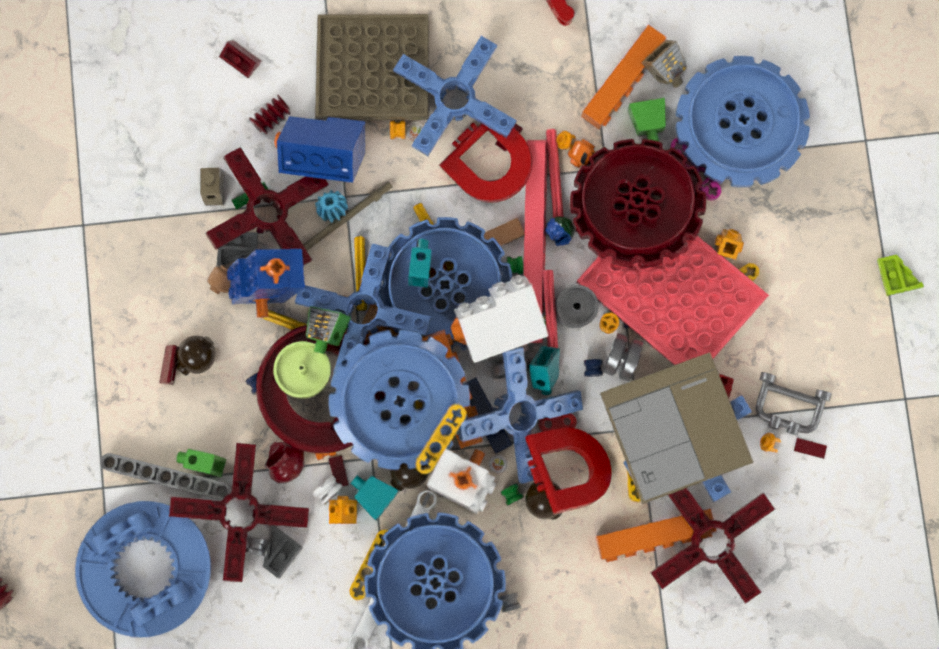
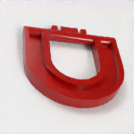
M472 123L470 127L473 131L467 128L457 138L461 142L460 144L456 141L452 142L456 149L439 166L467 195L478 201L497 203L515 196L525 186L531 174L532 155L528 144L514 127L508 137L505 138L483 124L477 127L475 123ZM487 131L511 156V165L508 172L502 178L495 181H485L479 178L460 159Z
M564 427L525 437L533 459L527 462L528 466H535L530 469L535 484H542L537 486L538 492L545 490L553 514L589 506L598 501L607 492L612 478L611 463L605 449L593 436L580 429ZM563 450H571L581 455L589 468L587 482L555 490L542 455Z

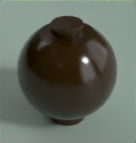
M199 335L184 339L177 349V359L179 362L176 368L186 376L190 372L200 374L209 370L214 364L216 357L213 346L214 342L207 336Z
M402 463L399 470L390 469L392 477L390 483L399 491H403L404 488H417L428 477V474L420 473L417 468L409 469L406 463ZM423 465L421 466V468L423 469L425 466L429 467V465Z
M552 481L555 490H560L561 488ZM532 483L525 496V503L529 512L540 519L555 520L559 518L562 513L553 514L545 490L538 492L537 486L542 484Z

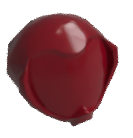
M274 442L270 446L269 456L265 463V467L269 470L270 478L280 484L289 483L299 477L305 465L304 451L296 449L285 442Z

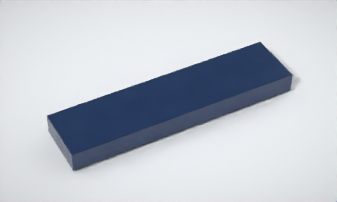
M475 377L466 382L472 395L470 404L476 407L478 415L493 412V407L477 378ZM504 429L499 430L497 433L486 435L495 454L512 446Z

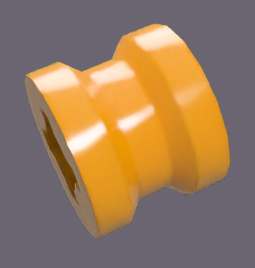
M405 120L401 122L390 121V140L395 138L406 139Z
M614 313L604 314L599 322L601 331L607 334L615 332L619 326V318Z

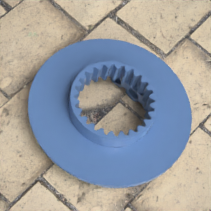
M137 501L121 505L103 515L90 528L81 542L75 566V578L79 595L93 618L115 633L130 637H152L167 633L188 620L200 606L206 595L211 576V558L207 542L200 529L190 518L169 517V505L154 501ZM146 539L154 540V542L160 543L162 547L167 546L165 551L172 552L169 558L175 560L171 564V566L175 567V570L171 571L174 578L169 579L170 586H165V589L157 595L143 599V597L136 598L135 595L129 596V591H123L124 586H118L120 579H116L115 576L119 573L114 568L119 566L116 559H121L119 552H125L124 546L130 547L131 542L137 543L138 540L145 541Z

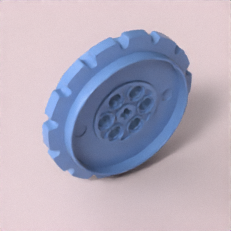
M734 56L731 63L722 58L708 64L705 68L706 74L697 72L687 83L685 90L688 92V95L682 94L680 96L676 109V117L682 120L676 123V135L679 144H685L688 147L684 152L688 161L695 168L704 167V176L720 184L728 179L732 187L739 188L751 187L754 180L758 181L760 185H764L779 178L781 175L779 169L788 171L801 156L797 148H804L809 137L810 127L804 124V121L810 118L809 108L806 99L798 97L801 91L799 85L790 75L781 76V68L767 60H762L760 64H757L752 56ZM744 101L751 102L752 107H746ZM725 105H732L734 110H727ZM757 115L764 116L765 121H759ZM720 122H726L728 128H722ZM751 132L758 133L760 138H753ZM732 136H739L741 142H735Z
M438 217L435 225H431L429 220L418 222L409 227V236L399 234L389 245L391 256L389 257L383 277L384 283L380 287L378 296L385 307H395L431 316L427 335L445 329L446 334L450 333L453 340V345H450L452 352L454 346H459L461 351L468 350L466 345L454 340L450 327L456 317L454 309L458 308V305L462 303H473L479 297H489L488 289L498 282L506 283L511 281L513 277L510 264L501 261L505 252L494 238L486 240L484 238L485 230L476 224L467 221L464 226H460L458 219L451 217ZM417 239L428 240V249L432 250L430 268L436 271V275L428 280V287L432 289V294L429 297L421 294L423 287L408 286L412 248L417 246ZM445 262H452L454 269L447 272L444 270L443 264ZM459 275H467L468 282L460 284L457 279ZM442 281V282L445 283L446 281H448V282H449L448 286H449L450 288H449V289L444 288V289L442 290V289L440 288V287H441L440 282ZM462 293L465 296L464 302H455L454 295ZM439 299L445 300L447 303L446 308L438 309L436 301Z
M401 329L397 336H392L389 330L369 336L370 343L368 345L358 342L345 354V359L348 363L346 365L338 364L331 380V386L337 390L329 394L330 415L338 418V421L334 423V428L344 444L348 442L353 443L351 452L363 461L369 463L372 459H377L378 467L399 470L400 465L406 463L409 469L416 468L417 457L448 408L453 404H460L463 407L470 405L469 386L467 383L460 382L465 373L456 357L447 358V347L433 337L422 341L421 333L417 331ZM390 377H398L399 383L394 386L388 383ZM409 382H418V387L415 390H410L408 388ZM383 391L385 397L382 400L376 399L374 397L376 392ZM397 396L404 398L401 404H398L396 401ZM422 400L424 405L422 408L417 409L413 406L414 402ZM459 408L457 411H452L454 416L451 420L449 418L446 419L454 426L457 424L454 423L455 417L462 415ZM383 410H389L391 415L385 419L380 416V413ZM403 414L410 416V420L407 423H402L399 420ZM444 425L440 429L442 435H449L452 431L449 425ZM453 440L450 441L449 445L446 448L447 450H449L454 444ZM433 442L430 445L432 452H438L441 449V444L438 442ZM428 452L425 453L428 455L426 461H420L422 466L428 464L430 456Z
M428 513L419 514L407 519V527H401L400 524H396L382 537L385 541V546H375L368 561V566L373 569V573L365 576V595L374 599V603L369 606V610L378 626L386 624L388 630L385 632L386 636L399 646H404L406 642L412 644L411 649H463V641L469 640L474 644L487 633L486 621H495L503 605V601L499 600L497 595L500 592H505V571L499 570L496 567V564L501 561V557L495 545L491 541L484 543L482 538L485 533L473 523L467 521L465 525H460L458 523V516L446 513H438L434 520L429 518ZM436 558H442L445 562L444 567L440 570L433 566ZM419 564L424 565L426 568V573L423 576H417L414 572V568ZM451 571L459 573L460 578L455 583L448 579ZM436 577L438 582H441L440 587L437 586V589H432V585L429 582ZM414 584L422 587V593L419 596H414L410 591ZM447 591H453L456 594V599L453 602L445 600L444 596ZM430 597L437 600V606L434 609L426 607V600Z

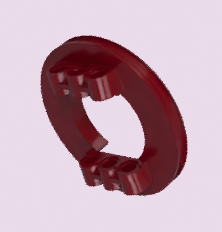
M307 325L300 326L279 338L267 351L261 362L256 381V396L260 412L273 433L296 449L318 454L333 453L353 446V443L348 442L344 444L334 428V423L338 421L337 417L331 423L313 422L301 417L293 410L288 402L287 394L280 389L275 380L274 363L282 349L292 343L301 341L316 344V341L306 337ZM346 328L338 346L327 345L326 354L339 356L348 328ZM365 339L364 345H368L369 342ZM378 391L374 397L382 400L385 397V393Z

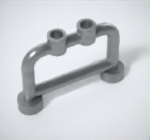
M761 372L759 380L763 382L755 407L758 417L763 421L769 422L768 427L779 430L780 426L787 428V433L796 436L798 432L808 434L816 430L825 402H830L832 393L817 389L814 397L774 384L775 375ZM768 390L816 405L811 424L804 426L766 414L763 411V406Z

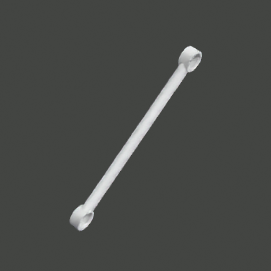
M425 490L419 493L417 503L410 517L424 513L429 514L437 502L436 496L432 491ZM428 492L427 495H426V497H425V499H424V501H423V503H422V505H421V504H420V497H421L424 493ZM432 494V496L434 497V502L430 507L425 508L427 501ZM372 597L355 633L349 638L348 645L350 649H352L351 642L356 636L359 637L353 649L358 648L362 638L366 640L363 649L368 647V640L376 625L369 610V606L374 603Z

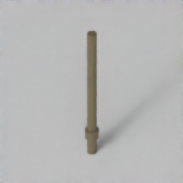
M388 181L379 189L371 191L368 197L345 213L346 216H341L340 221L335 220L305 242L303 246L306 251L372 202L380 200L383 194L393 188Z

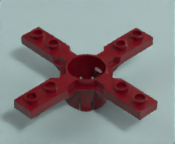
M241 147L223 157L248 196L249 201L243 213L237 214L205 233L214 249L217 250L256 228V232L259 234H263L264 231L265 233L270 231L281 249H302L303 266L310 263L312 258L294 230L289 227L285 220L288 216L289 208L328 187L329 184L326 179L305 176L277 193L264 188L261 178ZM262 199L263 202L269 204L272 201V206L278 214L276 215L278 220L272 223L260 220L255 215L253 207L261 203Z
M236 443L232 493L226 495L222 501L171 497L169 517L217 520L228 530L223 581L243 582L247 532L254 529L257 524L303 528L308 526L309 508L259 504L258 500L251 494L256 444ZM234 498H237V500L248 499L250 501L249 505H254L255 509H253L252 515L254 519L245 527H233L230 525L231 521H226L224 517L227 511L226 505Z
M687 488L669 494V498L694 532L691 537V545L684 550L682 549L650 572L659 586L664 589L700 562L706 561L711 564L717 563L745 604L762 593L732 551L735 550L734 538L775 510L766 495L761 493L733 513L728 519L721 522L719 520H710ZM712 527L723 529V533L728 539L726 549L717 556H708L703 548L699 547L700 542H702L700 536L707 530L712 529Z

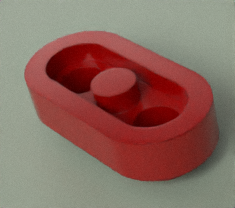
M572 413L550 419L543 418L539 420L538 428L540 432L564 427L575 428L577 420ZM564 419H570V425H565ZM546 421L551 422L552 426L550 428L545 427L544 423Z

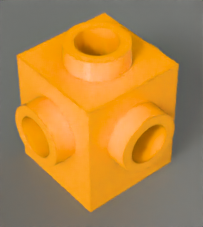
M723 229L721 235L718 234L715 239L717 254L736 260L738 253L742 251L744 245L741 234L734 229Z
M337 496V500H329V524H357V500H349V496Z

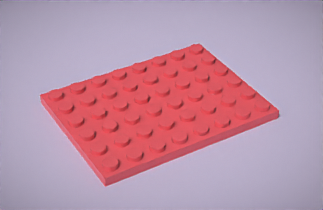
M655 213L647 214L651 218L657 216ZM633 218L630 222L636 223L638 220ZM699 236L694 241L686 240L688 248L681 255L673 260L669 257H663V264L654 267L642 268L639 262H636L633 268L622 267L613 264L611 256H607L605 259L598 257L577 280L579 285L592 290L603 306L617 315L623 323L673 365L709 352L714 359L769 296L723 256L717 254V251Z

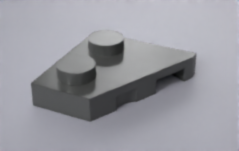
M247 232L219 248L216 266L225 265L246 257L257 250L259 233Z
M272 525L263 567L280 579L303 547L275 525Z

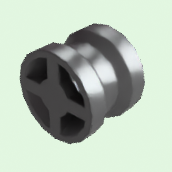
M249 537V547L246 548V552L265 556L264 547L267 545L268 540Z
M517 592L498 597L499 600L503 601L502 613L521 608L520 603L517 601Z

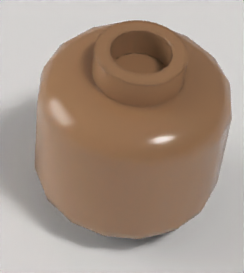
M224 265L214 267L207 278L208 284L211 285L209 289L216 294H220V292L228 293L229 288H231L230 280L227 279V269L229 268Z

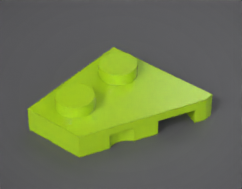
M897 254L877 259L886 296L924 287V284L915 278L912 274L913 272L903 264V261Z

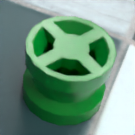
M508 256L507 263L510 264L512 274L523 275L522 256L517 258Z
M517 483L500 492L505 497L507 506L524 498L523 494L518 490L519 486Z

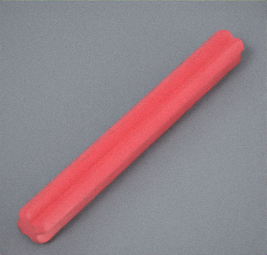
M548 129L546 131L553 218L564 217L556 129Z
M544 270L546 329L549 335L547 336V347L558 348L553 270Z

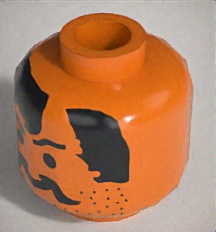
M584 139L575 141L568 152V156L571 159L570 163L577 168L583 165L589 166V157L595 153V146Z

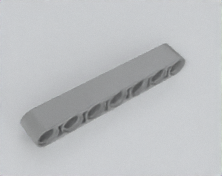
M112 453L104 454L100 459V465L104 470L206 497L223 500L224 497H220L218 493L219 489L223 486H226L228 490L227 495L232 493V487L227 483ZM113 457L115 460V464L113 467L109 468L107 466V460ZM132 462L134 468L131 472L127 473L125 466ZM147 467L152 468V475L150 477L144 476V470ZM165 472H170L171 479L168 482L163 481V474ZM184 477H189L190 484L187 487H183L181 484V480ZM207 481L209 488L207 491L202 492L200 485L202 482Z

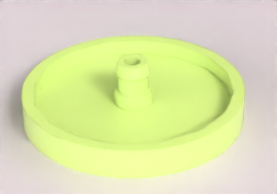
M305 341L295 342L286 346L278 354L274 363V377L280 389L287 395L299 399L310 398L319 394L327 386L331 376L330 361L326 353L323 355L313 352L315 344Z

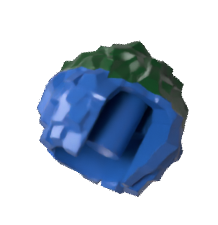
M555 217L551 218L547 223L545 232L555 242L556 246L569 245L574 236L575 228L572 221L568 218Z

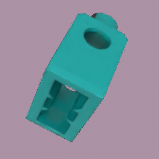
M417 239V246L412 248L408 286L428 288L432 250L428 249L429 241L426 239Z
M541 346L529 364L532 387L540 389L542 395H550L553 386L559 378L560 348Z
M357 475L351 482V485L358 490L354 498L376 521L399 493L397 489L373 476H370L365 481Z

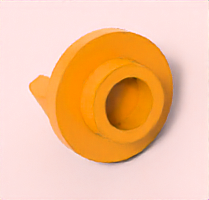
M562 131L557 137L558 148L562 150L571 149L573 146L571 141L576 139V136L568 131Z
M770 432L766 433L760 439V448L765 452H778L774 445L775 442L781 443V440L775 438V435Z

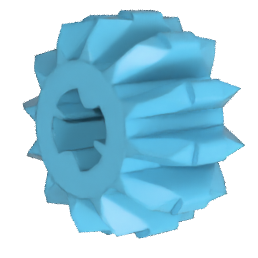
M332 190L329 193L323 192V196H318V202L315 203L318 216L325 222L329 220L333 223L334 219L340 221V216H346L345 211L348 210L347 200L339 191L335 193Z

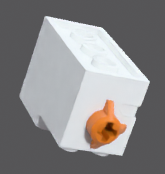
M521 275L511 278L509 282H498L492 285V288L488 289L489 297L482 296L473 303L458 305V308L454 309L456 317L450 327L454 340L467 346L474 363L549 336L533 287L528 279Z
M445 449L427 486L429 490L477 514L478 511L483 512L487 504L485 498L487 494H492L497 483L494 482L495 477L488 474L489 471L480 467L485 453L475 449L468 461Z

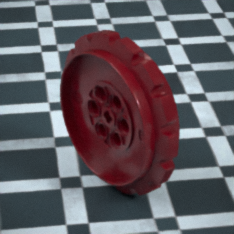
M634 139L614 142L612 150L603 147L590 156V166H581L574 179V187L577 190L571 191L570 212L577 215L573 219V225L580 239H589L588 248L600 258L605 259L607 256H611L613 258L612 263L622 267L633 268L634 264L639 262L642 268H649L663 264V257H669L671 260L675 259L688 248L686 240L694 241L703 224V219L699 218V216L705 215L706 193L698 190L702 187L703 181L694 166L687 167V157L675 148L671 147L669 150H664L663 143L649 139H643L641 144H636ZM644 183L647 186L645 188H640L638 184ZM622 188H626L628 192L622 193L619 190ZM657 195L661 199L654 200L652 199V196ZM620 205L623 206L624 209L619 211L616 210L615 207ZM655 213L657 216L651 218L647 214ZM636 218L638 222L632 223L629 219Z

